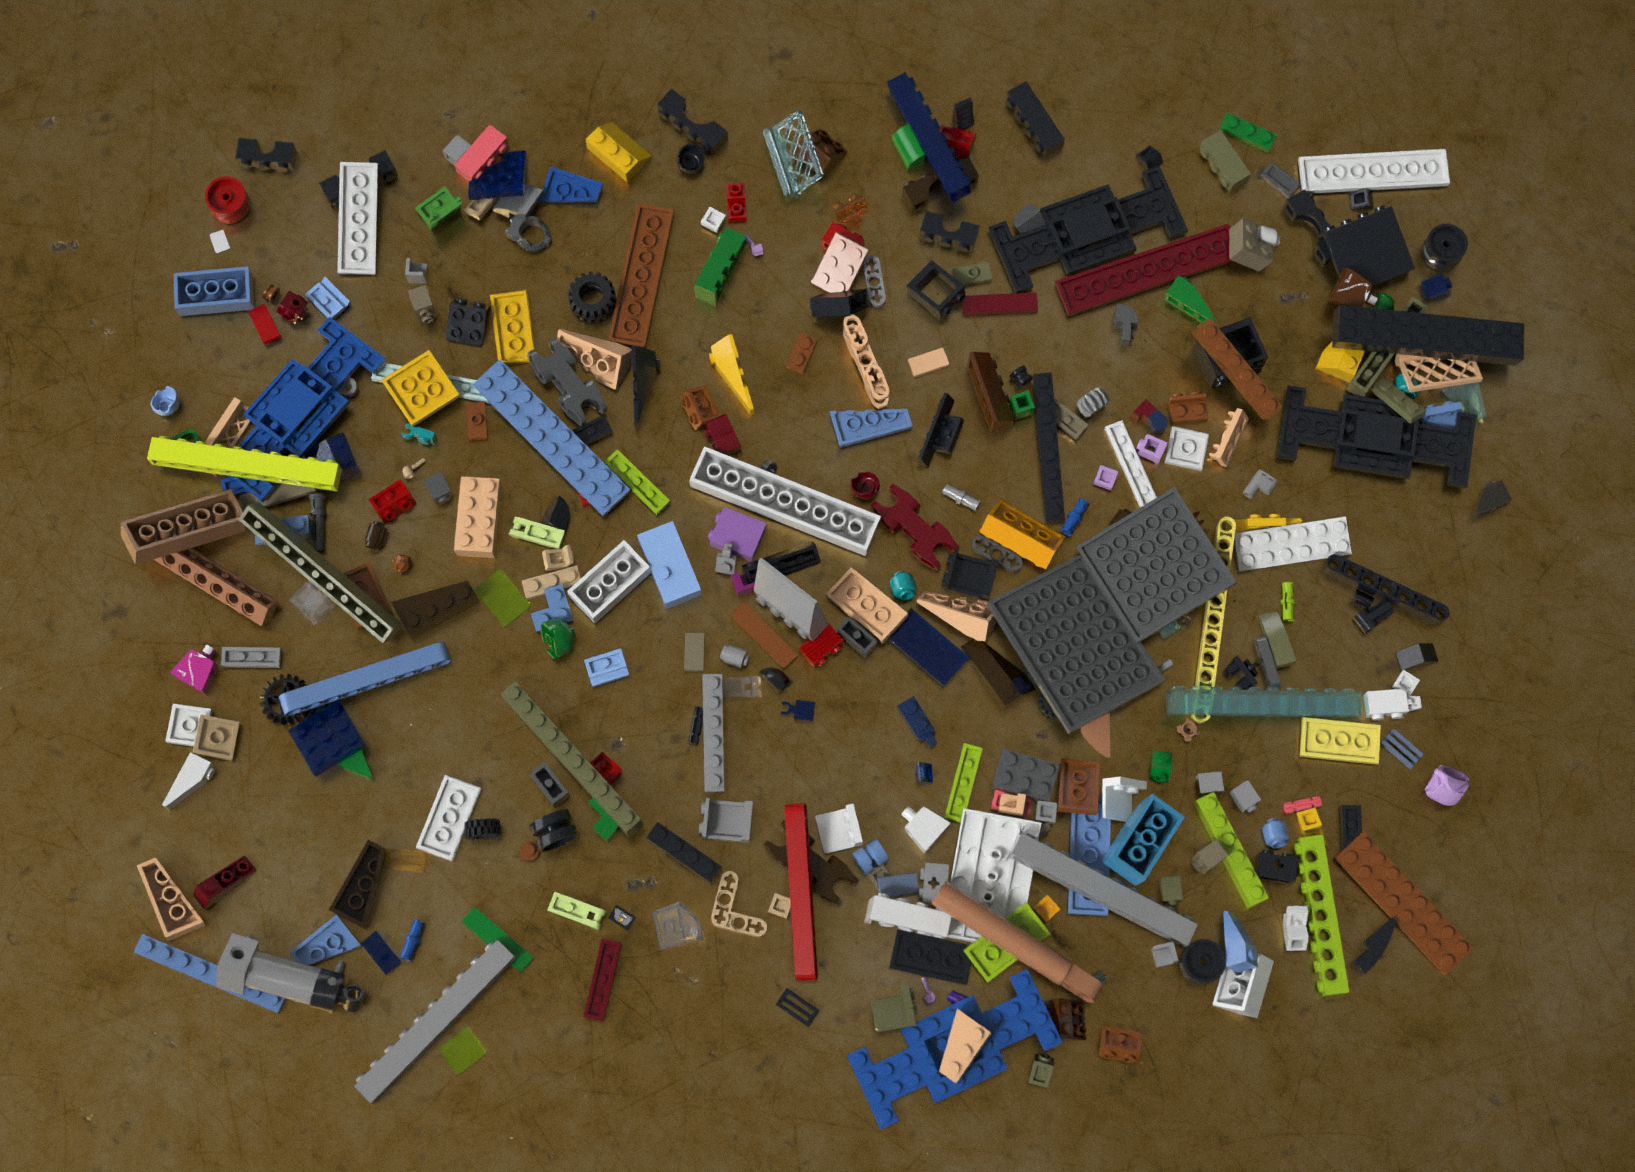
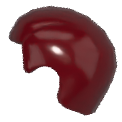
M858 472L854 478H851L850 487L856 497L867 500L878 493L880 481L871 472Z

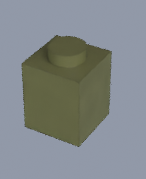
M1180 876L1161 877L1158 880L1161 904L1166 903V906H1177L1178 902L1183 900Z

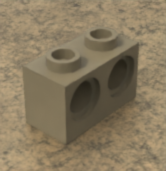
M426 285L408 290L419 323L427 324L436 319L437 315Z
M1216 839L1195 854L1192 858L1194 861L1192 864L1198 872L1201 871L1204 875L1221 863L1228 854Z

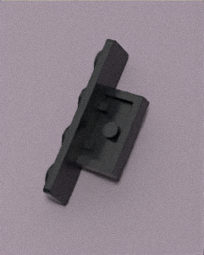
M944 393L939 401L936 415L932 419V425L926 434L923 448L919 452L918 460L924 467H929L935 451L952 454L964 423L962 417L949 415L954 399L948 393Z

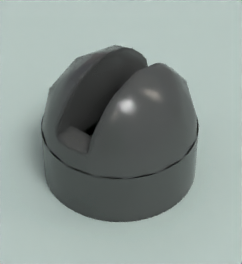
M765 460L760 469L775 474L777 464L771 460Z

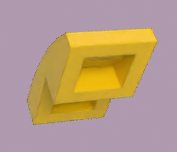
M1316 808L1298 812L1297 819L1303 837L1323 835L1325 848H1327L1328 844L1323 834L1322 823Z

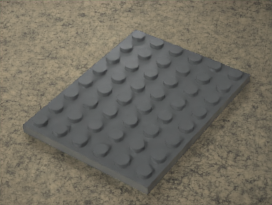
M1081 555L987 603L988 608L1068 735L1166 681L1142 643L1137 644Z

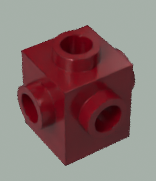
M289 290L276 312L282 315L285 320L296 324L299 318L303 320L308 312L306 307L309 302L305 301L302 296L296 295Z

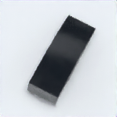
M1394 918L1386 922L1360 945L1365 952L1351 965L1361 976L1365 975L1384 953L1396 922Z

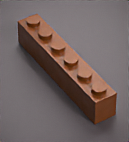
M1211 318L1204 320L1191 331L1193 336L1262 419H1269L1283 407Z

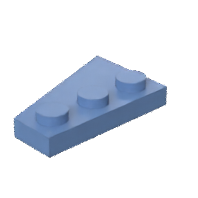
M335 915L289 953L296 962L311 966L362 945L339 916Z

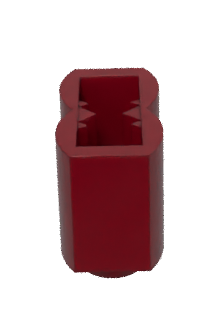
M727 414L705 422L706 428H704L707 439H712L714 444L711 447L713 450L727 456L742 450Z

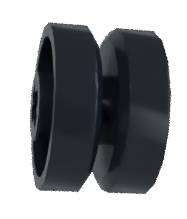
M1440 224L1432 229L1424 241L1421 250L1422 258L1434 270L1449 271L1455 268L1465 255L1468 247L1467 236L1463 230L1455 225Z
M568 809L547 814L529 825L532 835L539 837L536 844L540 853L562 847L579 837L576 826L569 825L573 819Z
M1209 939L1193 941L1182 951L1179 958V969L1182 976L1194 985L1205 986L1213 983L1223 974L1226 967V956L1223 949L1216 942ZM1205 960L1206 963L1202 965L1200 961Z

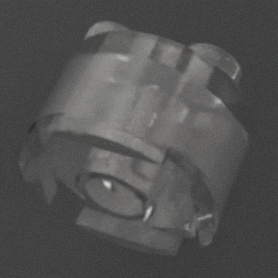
M308 580L291 596L289 601L301 611V614L308 621L316 626L335 607Z

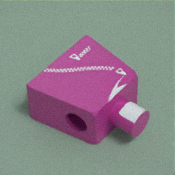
M205 645L201 653L191 649L170 673L175 678L206 694L218 668V665L210 660L216 650L209 645Z

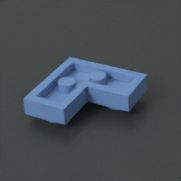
M559 584L544 589L549 608L531 613L536 632L541 631L540 626L542 622L547 620L560 619L566 623L573 621L563 585Z

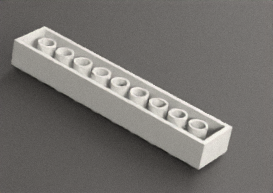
M705 446L689 480L690 487L864 556L868 553L881 520V516Z

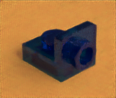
M1443 274L1421 282L1428 300L1443 294H1452L1450 288H1453L1451 280Z

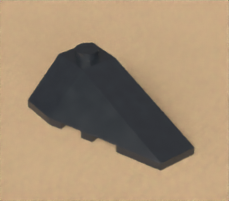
M632 346L635 430L640 429L657 377V369H660V358H656V352L638 346Z

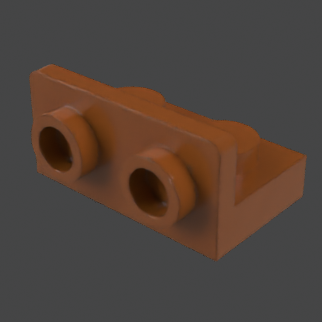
M706 385L688 389L680 398L682 407L685 408L689 422L694 430H699L702 425H705V422L720 416Z
M1194 392L1185 396L1183 394L1172 395L1167 402L1170 424L1208 421L1207 394Z
M1103 1026L1098 1056L1108 1060L1115 1059L1126 1063H1137L1141 1053L1142 1032Z

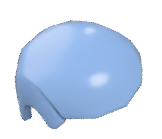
M166 386V389L162 391L157 390L151 400L153 411L162 416L173 414L180 405V399L176 390L170 386Z

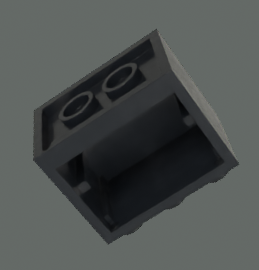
M1248 317L1219 328L1256 374L1260 373L1268 359V355L1251 318ZM1196 340L1193 350L1210 388H1221L1227 385L1230 379L1198 340Z

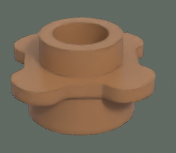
M1186 719L1183 725L1177 727V732L1183 735L1186 742H1190L1193 736L1200 734V729L1193 723L1192 719Z

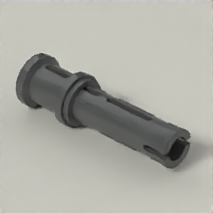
M315 493L309 495L311 500L309 515L312 517L313 548L317 552H324V517L326 515L324 499H326V495Z

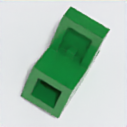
M592 798L588 802L589 806L602 816L593 826V830L609 843L618 833L620 827Z

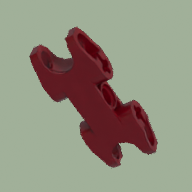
M892 484L889 490L895 497L896 504L886 508L874 501L871 504L872 510L875 514L881 516L880 522L890 532L895 533L900 528L911 538L914 543L909 547L910 551L921 562L938 571L941 568V564L934 556V550L938 547H945L954 552V550L959 551L960 547L941 523L936 521L930 527L916 513L921 508L918 501L910 493Z

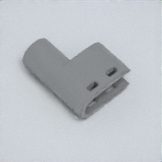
M1258 470L1244 489L1243 494L1250 499L1254 497L1258 490L1266 495H1270L1276 487L1277 480L1266 472Z

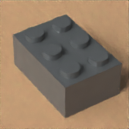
M1002 749L991 790H999L1018 795V793L1025 794L1026 798L1033 799V802L1036 803L1038 800L1050 802L1059 764Z

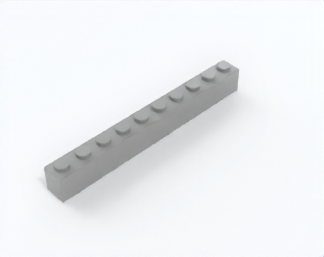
M1025 832L1017 836L1008 855L1009 858L1174 942L1182 948L1189 945L1198 925L1193 922L1191 917L1175 913L1176 910L1174 908L1158 904V900L1149 896L1146 898L1140 895L1141 892L1139 890L1123 886L1122 881L1106 877V874L1101 870L1090 869L1087 863L1071 859L1068 853L1052 849L1053 846L1047 842L1040 843L1035 840V836Z
M500 941L490 942L485 948L486 952L481 957L478 955L470 963L472 966L467 971L463 970L456 977L458 981L453 986L451 984L448 985L442 992L443 996L439 1000L435 999L428 1006L429 1010L424 1015L420 1014L413 1021L415 1024L410 1029L406 1028L399 1035L401 1039L396 1044H390L385 1050L386 1054L381 1059L378 1057L370 1065L371 1069L367 1073L363 1072L356 1079L357 1083L354 1087L371 1104H375L516 959Z

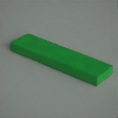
M475 906L461 921L487 944L492 941H500L516 957L511 965L520 973L534 959L533 956Z

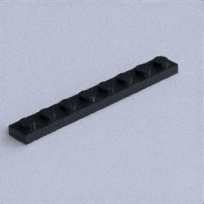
M1052 372L1033 374L1046 523L1065 522Z

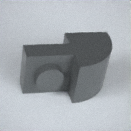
M1116 304L1114 328H1121V346H1129L1130 340L1134 339V329H1137L1139 323L1138 316L1131 307L1124 304Z

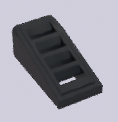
M971 98L954 104L952 121L956 128L964 130L974 125L973 102Z

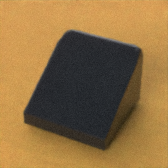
M1150 145L1135 155L1146 170L1163 164L1161 153Z
M1369 188L1350 192L1352 210L1374 208L1372 191Z
M1356 589L1351 601L1365 609H1369L1373 604L1374 597Z

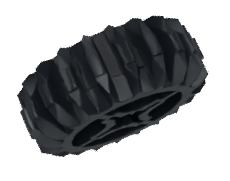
M280 674V680L273 677L272 680L274 682L272 684L268 681L266 682L268 689L262 688L265 695H260L259 698L264 701L259 703V705L264 708L262 713L267 714L266 718L268 720L273 719L272 722L274 724L280 722V725L284 726L287 721L288 725L291 726L292 720L299 723L298 717L305 718L306 716L303 712L285 716L279 696L292 691L291 686L297 689L304 687L306 682L304 680L299 681L298 676L292 679V675L287 674L285 679L284 675ZM283 687L280 693L274 694L279 688ZM271 702L280 704L281 714L273 711Z

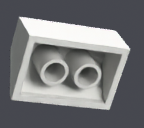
M1258 953L1257 968L1237 973L1225 967L1212 1005L1240 1015L1258 1018L1274 961Z

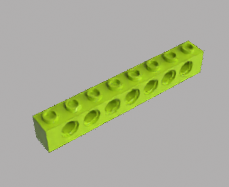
M1323 835L1300 837L1296 840L1297 843L1294 844L1296 855H1299L1300 860L1298 862V872L1302 874L1303 878L1301 891L1306 896L1304 906L1308 908L1309 921L1307 922L1308 932L1312 933L1313 939L1310 942L1311 951L1315 953L1316 957L1314 970L1319 975V981H1317L1318 992L1322 993V997L1349 993V986ZM1307 852L1315 855L1314 862L1307 859ZM1310 872L1318 874V881L1311 880ZM1314 891H1318L1322 895L1321 901L1314 899ZM1317 911H1322L1325 914L1324 921L1317 918ZM1321 930L1328 933L1327 941L1320 938ZM1324 950H1328L1331 953V960H1326L1323 957ZM1327 970H1332L1334 972V980H1329L1327 978Z

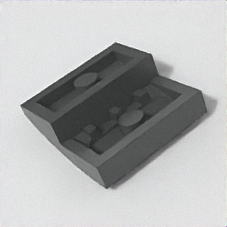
M510 183L493 207V211L507 217L513 214L526 220L542 197L543 189L527 184Z

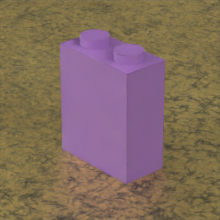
M724 507L722 512L719 511L716 516L715 522L717 524L715 529L711 528L709 532L710 546L723 551L724 544L731 543L732 555H737V557L752 562L767 529V524Z

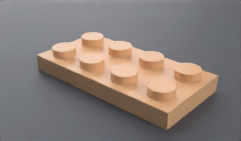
M852 567L826 593V597L881 643H884L909 616L906 611Z

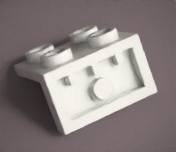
M1125 777L1103 779V818L1126 822L1132 813V794H1137L1139 790L1147 789V781Z
M854 804L846 805L845 809L815 817L824 854L863 844Z

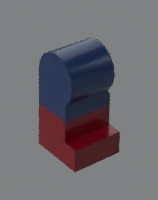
M1146 399L1138 406L1131 417L1136 422L1139 419L1150 426L1152 433L1157 435L1164 433L1168 426V419Z

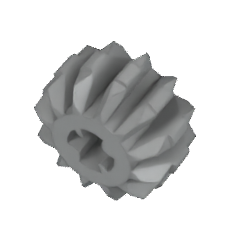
M1102 387L1091 390L1078 400L1077 406L1079 411L1085 417L1092 416L1109 403L1108 394Z

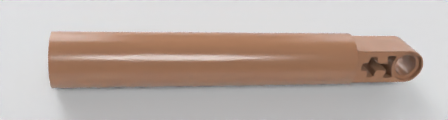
M945 881L931 904L1057 985L1060 984L1086 1002L1094 1003L1103 987L1099 980L949 882Z

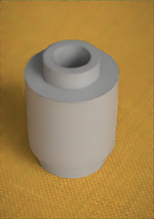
M725 644L720 659L724 660L727 664L742 668L743 665L747 666L750 655L747 654L748 650L731 644Z

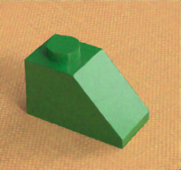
M358 741L336 749L337 756H335L339 767L342 766L347 772L372 781L375 779L362 746Z

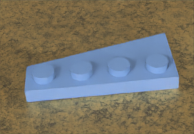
M908 409L830 411V417L840 448L912 429L913 427Z

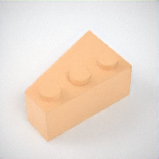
M957 1009L939 1070V1072L955 1083H959L992 1034L959 1009Z

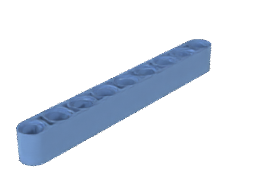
M439 642L283 693L279 696L284 715L290 716L443 666L451 662V658L445 642Z

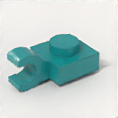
M408 423L405 424V427L410 429L411 432L409 434L402 433L401 435L404 439L416 437L422 444L429 445L430 443L435 445L437 440L435 432L420 427H412Z

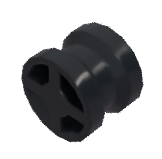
M1024 365L1014 370L1009 376L1012 380H1015L1018 389L1026 386L1033 379V376L1027 373V368Z

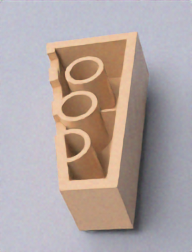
M156 858L137 865L167 941L205 927L202 919Z

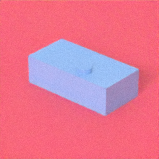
M673 521L637 535L666 609L702 596L701 588Z

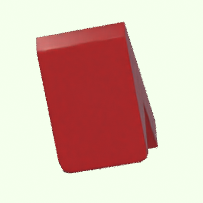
M601 752L590 762L609 785L622 775L623 770L604 752Z

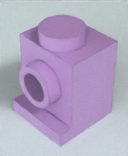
M1146 434L1145 439H1140L1136 449H1139L1138 455L1158 465L1167 442Z

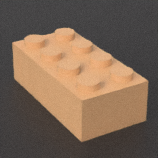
M461 476L454 551L457 556L495 558L502 488L500 479Z

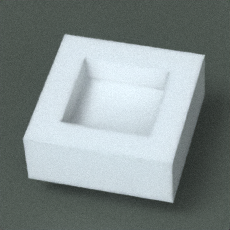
M709 207L701 220V225L717 233L725 221L726 215Z
M1402 670L1392 687L1394 689H1403L1410 696L1420 680Z

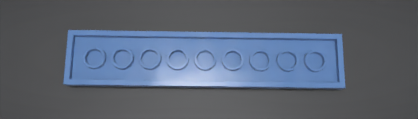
M500 359L472 384L603 517L631 491Z

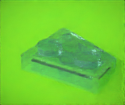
M1479 382L1442 388L1443 393L1450 401H1454V403L1461 402L1463 409L1460 412L1475 414L1476 420L1487 417Z

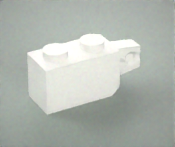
M1403 689L1367 691L1363 695L1366 718H1372L1374 721L1383 720L1384 717L1389 716L1392 719H1400L1408 712L1422 708L1420 696H1408Z

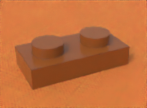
M799 333L786 368L803 375L816 346L817 339Z

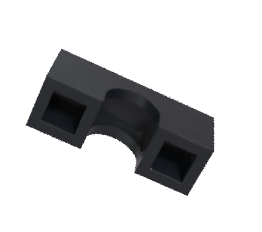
M238 138L235 159L239 166L247 169L258 167L262 170L294 171L297 150L294 143L275 141L274 149L268 154L260 153V145L257 139Z
M926 210L920 229V238L927 242H938L944 247L952 246L962 252H973L980 225L962 221L958 230L950 232L943 227L944 215Z

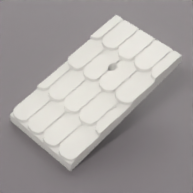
M964 808L950 884L1003 918L1007 917L1028 901L1033 873L1032 869L1009 858L1008 855L1017 836L1021 833H1029L1035 836V840L1038 841L1041 823ZM951 917L946 938L973 943L981 937V935Z

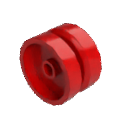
M230 176L219 177L207 186L205 201L213 216L219 222L234 224L243 220L248 215L251 208L250 198L242 183L236 178Z

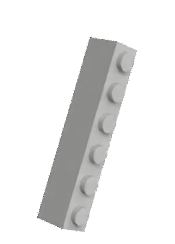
M703 674L705 793H725L723 675Z

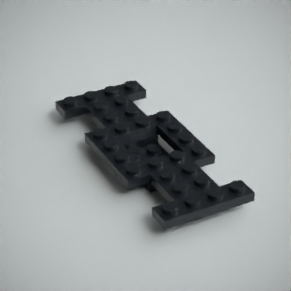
M1160 166L1142 172L1148 189L1118 199L1117 196L1114 197L1109 184L1042 207L1040 212L1044 218L1045 225L1025 233L1012 236L1006 221L989 226V233L1014 292L1021 293L1033 288L1034 285L1028 271L1061 260L1065 272L1069 276L1133 253L1137 248L1131 234L1161 223L1164 224L1170 239L1186 234L1188 232L1187 226ZM1111 236H1112V238H1113V239H1110V240L1101 242V243H1099V244H1096V245L1087 247V248H1085V249L1079 250L1080 247H1083V246L1092 244V243H1094V242H1097V241L1106 239V238H1108V237H1111Z
M1287 386L1277 452L1278 459L1296 461L1298 445L1305 444L1336 449L1333 467L1409 479L1412 462L1449 467L1447 485L1467 488L1476 423L1475 414L1457 412L1454 429L1419 424V420L1410 424L1383 400L1344 394L1341 411L1304 406L1307 388ZM1361 448L1380 452L1393 453L1394 456L1358 451L1356 449Z

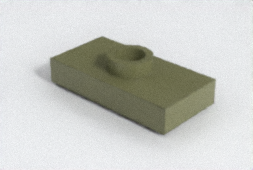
M989 262L952 268L953 277L964 286L992 281Z

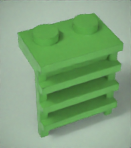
M444 186L416 206L415 209L428 227L432 229L460 209L463 203L459 196L454 199L446 186Z

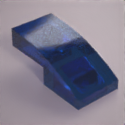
M374 931L360 943L385 975L401 962L377 931Z

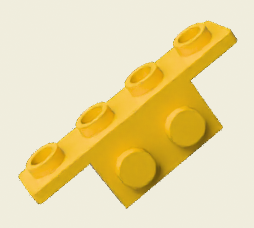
M1270 514L1269 518H1262V515H1250L1248 519L1234 520L1236 523L1235 533L1302 523L1301 518L1286 519L1281 518V514ZM1225 523V531H1230V526Z

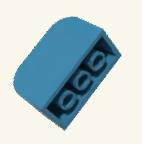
M1154 794L1148 796L1130 814L1107 850L1102 863L1135 886L1144 882L1185 817Z

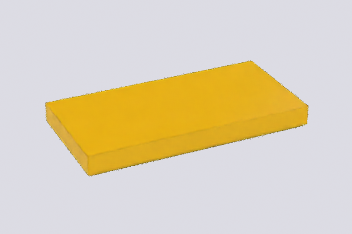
M527 290L490 295L498 360L500 359L506 366L530 363L527 354L531 350L535 351Z

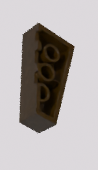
M468 581L391 602L412 640L480 603Z
M369 839L367 840L329 908V911L363 929L366 928L387 851L384 847Z

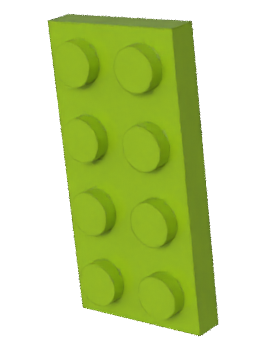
M1027 902L1005 917L1006 920L1039 941L1044 940L1050 935V932ZM983 936L963 950L987 983L1018 960Z

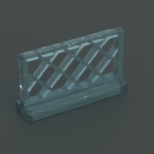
M801 110L795 111L772 128L767 127L762 130L784 196L797 198L801 195L800 191L824 176ZM796 118L798 119L797 129L792 127ZM782 127H786L784 137L780 133ZM791 130L796 131L793 141L788 140ZM800 133L804 136L802 145L798 144ZM787 142L792 144L789 154L786 151ZM796 146L801 147L799 157L794 156ZM806 150L810 154L808 161L803 160ZM793 159L797 160L795 170H793L791 165ZM802 162L807 164L804 174L799 172ZM813 166L815 168L816 175L810 177L809 173L811 167ZM798 175L803 176L801 185L799 186L797 183Z

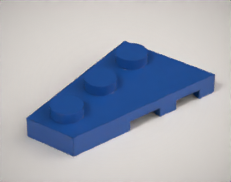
M550 167L543 187V195L539 202H598L603 183Z

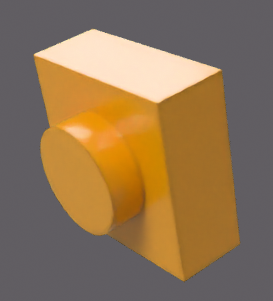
M1048 895L1032 908L1045 923L1061 910Z

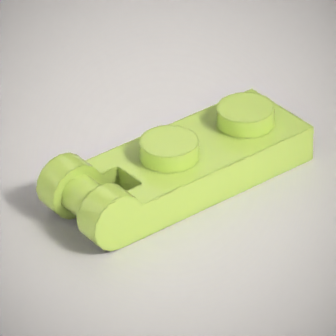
M514 517L513 529H510L509 536L550 548L560 549L565 535L564 530L524 518ZM521 526L526 527L524 532L520 531Z
M554 892L548 907L549 912L596 930H600L601 919L605 917L607 912ZM590 912L595 914L593 921L587 919Z

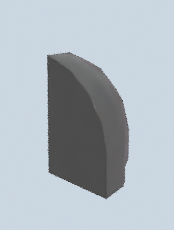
M1031 203L1024 207L1014 219V226L1020 233H1025L1045 225L1041 212Z

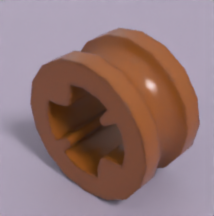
M269 284L263 292V299H268L269 302L273 303L277 299L280 289L278 287L274 288L273 284Z

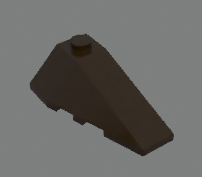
M973 638L961 646L1003 710L1036 690L1024 672L984 641H977Z

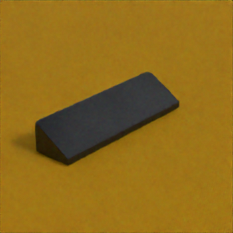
M813 541L762 558L783 575L821 562L816 544ZM759 559L742 565L748 584L755 582Z

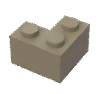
M1242 218L1229 229V260L1260 272L1273 262V246L1258 240V224Z

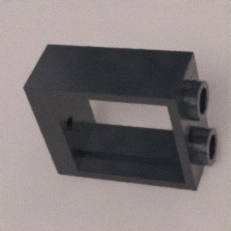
M932 260L906 285L908 294L940 320L944 316L949 315L953 307L957 303H961L966 295L965 286ZM936 275L955 289L940 305H937L921 292Z

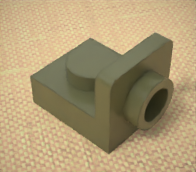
M1043 1053L1034 1055L1028 1083L1048 1088L1054 1068V1059L1051 1056Z

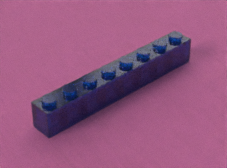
M906 72L887 81L886 84L907 124L910 125L951 202L953 203L971 194L970 185H972V182L968 175L964 176L962 173L964 168L961 162H956L954 159L956 154L952 147L948 148L946 144L948 140L944 132L940 134L938 130L940 126L936 118L932 120L930 116L932 112L928 104H923L924 97L920 90L918 92L915 90L917 85L912 77L909 78Z

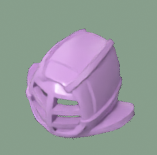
M1440 765L1434 770L1432 778L1425 787V791L1429 798L1443 805H1456L1469 787V778L1459 770Z

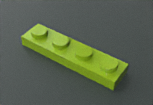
M618 449L604 461V464L656 515L671 503Z
M964 743L944 819L961 823L963 809H967L983 748Z

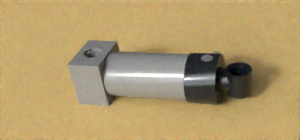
M232 933L218 964L216 987L243 995L246 987L307 1004L310 1007L330 1013L336 1011L338 1004H342L343 1008L349 1012H356L362 1007L364 991L361 986L356 984L345 986L346 975L341 974L345 966L343 961L337 962L334 971L324 968L320 969L259 951V941L254 940L252 934H246L243 937Z

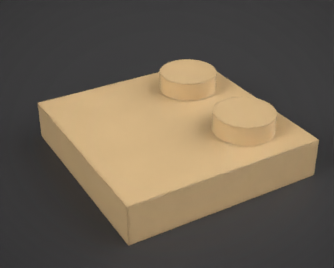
M200 715L192 754L232 761L239 722Z

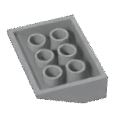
M759 559L754 592L757 596L756 600L762 606L767 605L770 607L769 610L776 617L781 616L784 618L783 621L790 628L794 626L798 629V634L804 639L808 637L811 641H814L828 626L818 602L764 559Z

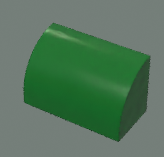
M907 124L894 133L892 142L908 171L924 164L925 154L910 125Z

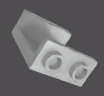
M706 798L705 803L702 802L701 814H704V822H700L699 833L702 834V838L750 843L753 801L733 802Z

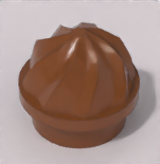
M395 554V559H392L393 568L400 573L407 571L412 563L410 562L411 557Z

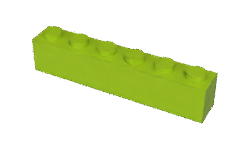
M1210 793L1196 800L1193 805L1212 842L1217 839L1228 854L1223 863L1247 909L1265 902L1269 897L1215 793Z

